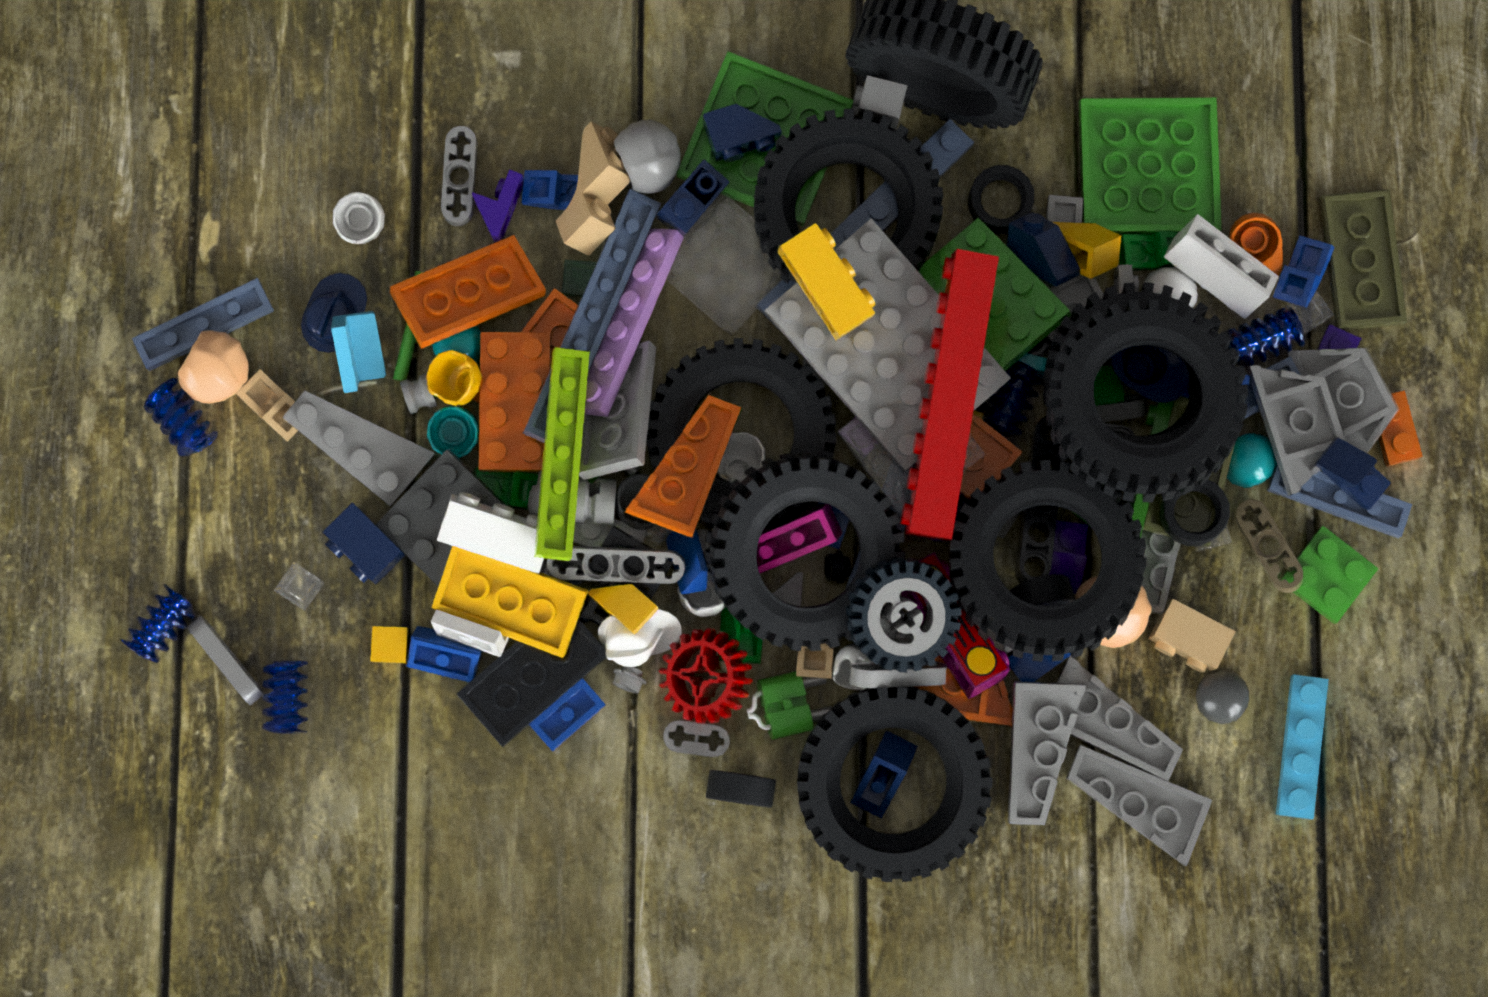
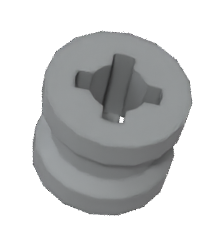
M427 373L420 375L418 380L409 381L406 379L400 381L410 414L417 413L421 407L433 408L437 406L435 396L431 395L427 388Z

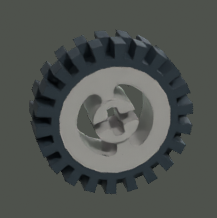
M900 557L892 558L890 562L885 560L878 562V567L875 569L868 568L865 571L866 576L862 580L860 578L857 579L854 583L857 586L855 591H850L848 596L850 606H846V615L849 617V622L846 623L848 630L852 634L853 642L872 662L890 671L896 669L898 672L907 673V669H912L916 672L922 670V665L932 666L937 663L935 661L937 656L944 657L948 653L945 649L948 644L954 645L957 639L953 636L955 630L960 631L961 623L958 621V615H962L961 607L957 605V600H959L957 592L951 587L953 585L938 570L923 561L920 562L913 558H907V560ZM902 591H915L923 597L927 614L922 626V612L916 608L918 605L905 596H899ZM885 603H887L884 609L885 618L891 622L889 624L897 631L907 634L905 638H892L884 633L880 623V613ZM902 608L907 610L906 615L908 619L906 621L899 619L901 617L899 610Z

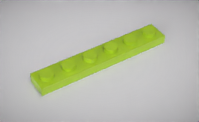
M555 347L552 352L534 557L564 561L572 559L590 352Z

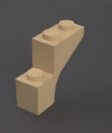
M592 121L584 128L582 134L576 191L565 211L556 220L564 244L588 256L616 229L608 204L631 182L622 159L614 146L617 133L610 127L605 126L603 128Z

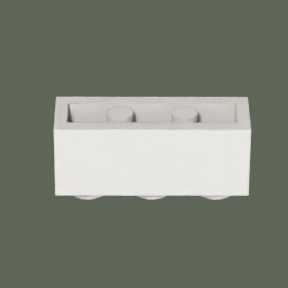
M1198 214L1173 238L1164 255V258L1176 268L1180 269L1203 289L1210 292L1244 319L1269 298L1279 278L1277 274Z
M460 492L459 496L451 494L438 532L437 541L539 574L544 558L534 557L538 516L529 514L527 518L513 514L514 509L508 506L494 503L493 507L479 503L480 498L469 493Z

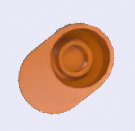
M1253 212L1241 216L1230 228L1228 238L1279 276L1283 267L1282 237L1279 227L1271 217L1263 213Z

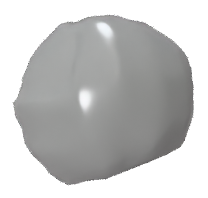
M651 119L631 123L614 140L615 149L621 157L631 180L629 184L634 191L650 194L663 191L671 185L680 166L681 153L677 143V136L662 123Z

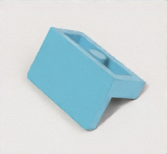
M367 311L333 316L331 331L344 393L358 391L359 381L384 378L386 376V368L375 312Z

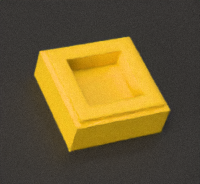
M372 626L370 661L407 664L409 628Z

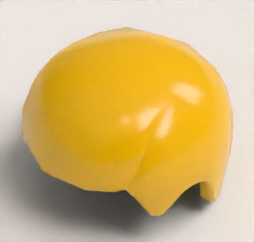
M454 350L438 353L430 362L426 374L429 393L438 397L444 403L453 406L469 403L478 393L482 379L477 362L468 355Z

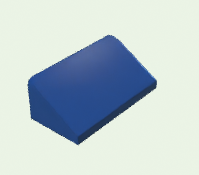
M695 528L692 538L672 531L666 539L668 550L680 553L686 565L683 576L677 581L680 593L690 594L706 591L708 568L697 529ZM672 564L674 570L679 569V565Z
M417 626L411 636L406 667L470 682L477 676L483 651L438 636L434 629Z

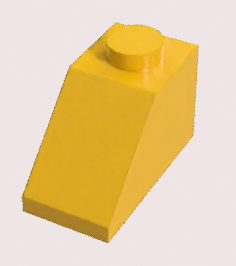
M1053 222L1059 226L1081 269V275L1092 279L1118 266L1121 235L1096 223Z

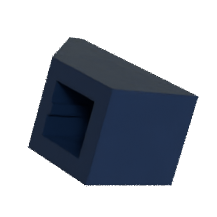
M738 104L703 114V125L716 162L723 159L725 162H733L741 159L745 152L757 149V152L773 149L776 147V141L782 135L780 125Z
M703 159L655 217L667 228L678 230L684 236L730 181Z

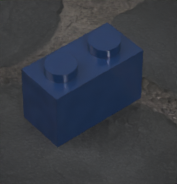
M353 502L322 531L329 538L325 545L339 559L345 554L354 563L349 569L363 583L370 579L377 585L406 556Z

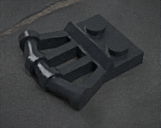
M614 525L601 547L653 549ZM596 554L589 565L593 572L599 571L601 573L607 571L609 566L606 557L600 554ZM629 556L624 561V568L629 574L638 575L643 571L644 563L638 556ZM649 556L650 569L648 576H654L653 571L655 568L665 569L667 574L673 564L672 559L667 558L664 564H654L656 557ZM568 580L567 582L578 586L584 580ZM601 581L598 588L609 587L611 581ZM617 582L621 585H634L650 600L660 586L659 583ZM591 598L589 603L585 599L580 612V619L585 622L590 620L600 626L601 622L609 617V615L597 609L598 603Z

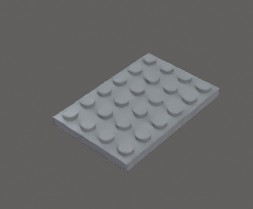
M871 218L834 251L840 260L846 258L853 267L856 274L853 279L859 289L866 288L874 299L876 305L872 307L875 311L872 318L836 341L798 283H795L766 308L764 312L903 471H906L917 461L918 454H913L912 452L916 432L922 433L924 419L918 418L921 399L922 397H928L930 384L924 383L928 362H934L936 349L930 348L934 327L939 328L941 314L936 313L939 295ZM985 348L983 350L974 410L1011 379Z

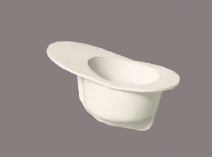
M658 609L635 635L613 615L603 620L598 628V639L606 649L607 659L613 660L624 667L640 666L651 655L670 650L669 645L672 642L678 643L680 635H682L681 624L677 617L661 609Z

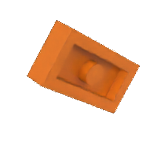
M1405 390L1391 393L1399 407V411L1378 438L1386 466L1423 457Z

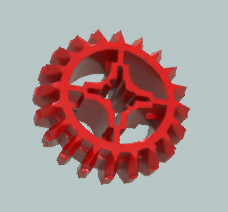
M707 628L703 633L701 629H693L691 636L689 634L680 635L681 644L672 642L669 645L673 655L664 654L662 656L663 660L668 663V667L660 668L658 671L660 674L666 675L667 681H662L659 686L661 688H669V692L663 699L667 702L675 701L672 710L675 713L683 711V718L685 720H692L695 717L697 724H705L707 719L710 723H718L720 716L723 719H728L732 716L731 709L740 710L742 708L738 697L748 698L749 693L743 689L744 684H752V678L745 677V671L751 670L753 666L742 663V660L746 658L748 653L745 650L736 651L740 642L737 639L728 641L729 634L726 632H719L717 634L715 629ZM700 650V654L696 655V661L693 666L685 668L690 657ZM716 652L724 660L727 667V672L721 669L719 665V656L716 655ZM709 672V675L717 676V679L703 680L701 676H695L694 673ZM685 680L692 686V696L686 688ZM726 684L722 695L711 703V697H715L718 686Z

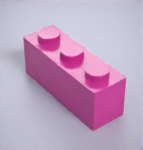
M823 503L764 528L757 546L759 574L837 542L842 535V531L831 506Z

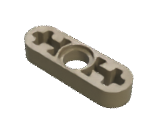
M1251 499L1242 502L1236 510L1237 525L1273 586L1283 593L1296 591L1303 583V569L1267 508L1258 500ZM1251 510L1254 514L1261 513L1258 515V522L1262 531L1255 537L1251 536L1257 533L1253 522L1250 520L1243 521L1246 519V511ZM1268 537L1276 539L1280 544L1279 550L1272 555L1264 554L1259 549L1260 542ZM1284 555L1288 556V558L1283 559V565L1288 572H1296L1293 574L1294 581L1288 583L1286 579L1279 580L1281 570L1275 562L1281 560Z

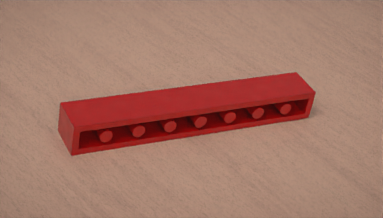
M956 249L952 253L951 258H945L942 278L947 279L945 293H939L936 313L941 314L939 328L934 327L930 348L936 349L934 362H928L924 383L930 384L928 397H922L919 407L918 418L924 419L922 433L916 432L912 452L913 454H918L916 468H910L907 478V489L912 490L910 504L904 503L901 514V524L906 525L905 534L945 541L952 539L999 256Z

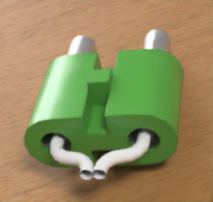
M796 671L757 680L758 691L752 697V706L747 709L748 718L755 719L761 729L768 730L771 740L813 730V723L818 722L832 706L810 711L809 704H807L805 695H807L805 688L826 684V679L796 676ZM758 697L760 698L761 706L764 708L766 725L762 723L761 718L757 714L753 713L757 708Z

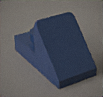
M1339 437L1332 441L1315 463L1322 472L1363 509L1370 510L1391 484L1374 467L1378 461L1376 458Z

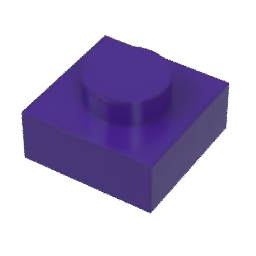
M1329 324L1317 350L1357 348L1361 338Z

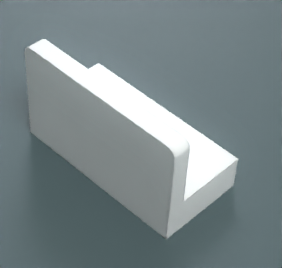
M437 609L431 620L436 635L501 657L509 640V637L503 636L500 631Z

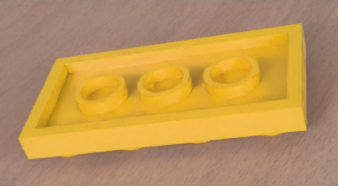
M452 546L431 608L500 631L503 636L563 658L569 647L588 590L539 572V574Z

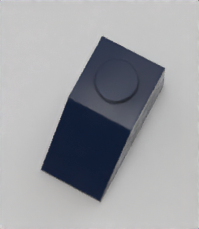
M1034 212L1028 213L1009 223L1007 247L1036 276L1057 287L1080 275L1081 269L1057 224Z
M886 730L850 803L882 819L908 771L918 746Z

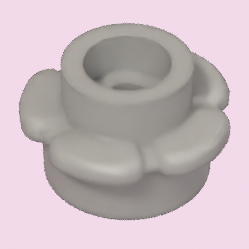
M623 666L622 670L615 669L613 671L616 674L613 685L620 689L638 694L643 684L646 685V680L641 677L643 672L635 667Z

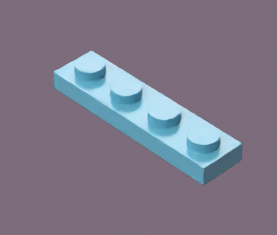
M1295 674L1290 677L1276 815L1309 820L1314 819L1329 679Z

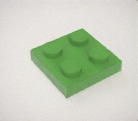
M1321 526L1296 557L1303 569V583L1293 593L1330 622L1336 624L1379 568L1326 527ZM1286 570L1280 581L1286 579L1288 583L1293 582V574L1296 572H1288Z

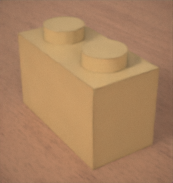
M1171 599L1166 603L1164 612L1160 615L1148 639L1156 643L1154 648L1161 653L1171 657L1176 653L1187 659L1185 663L1187 666L1198 672L1205 673L1206 669L1213 671L1218 668L1236 631L1175 599Z

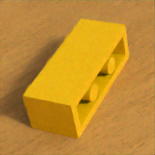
M815 223L782 244L777 252L837 341L872 318L875 314L872 307L876 304L866 288L860 290L853 279L856 276L855 271L846 258L840 260L833 247L836 246V243L826 228L820 230Z

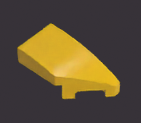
M632 584L591 589L587 593L606 612L613 615L634 635L658 610V606Z

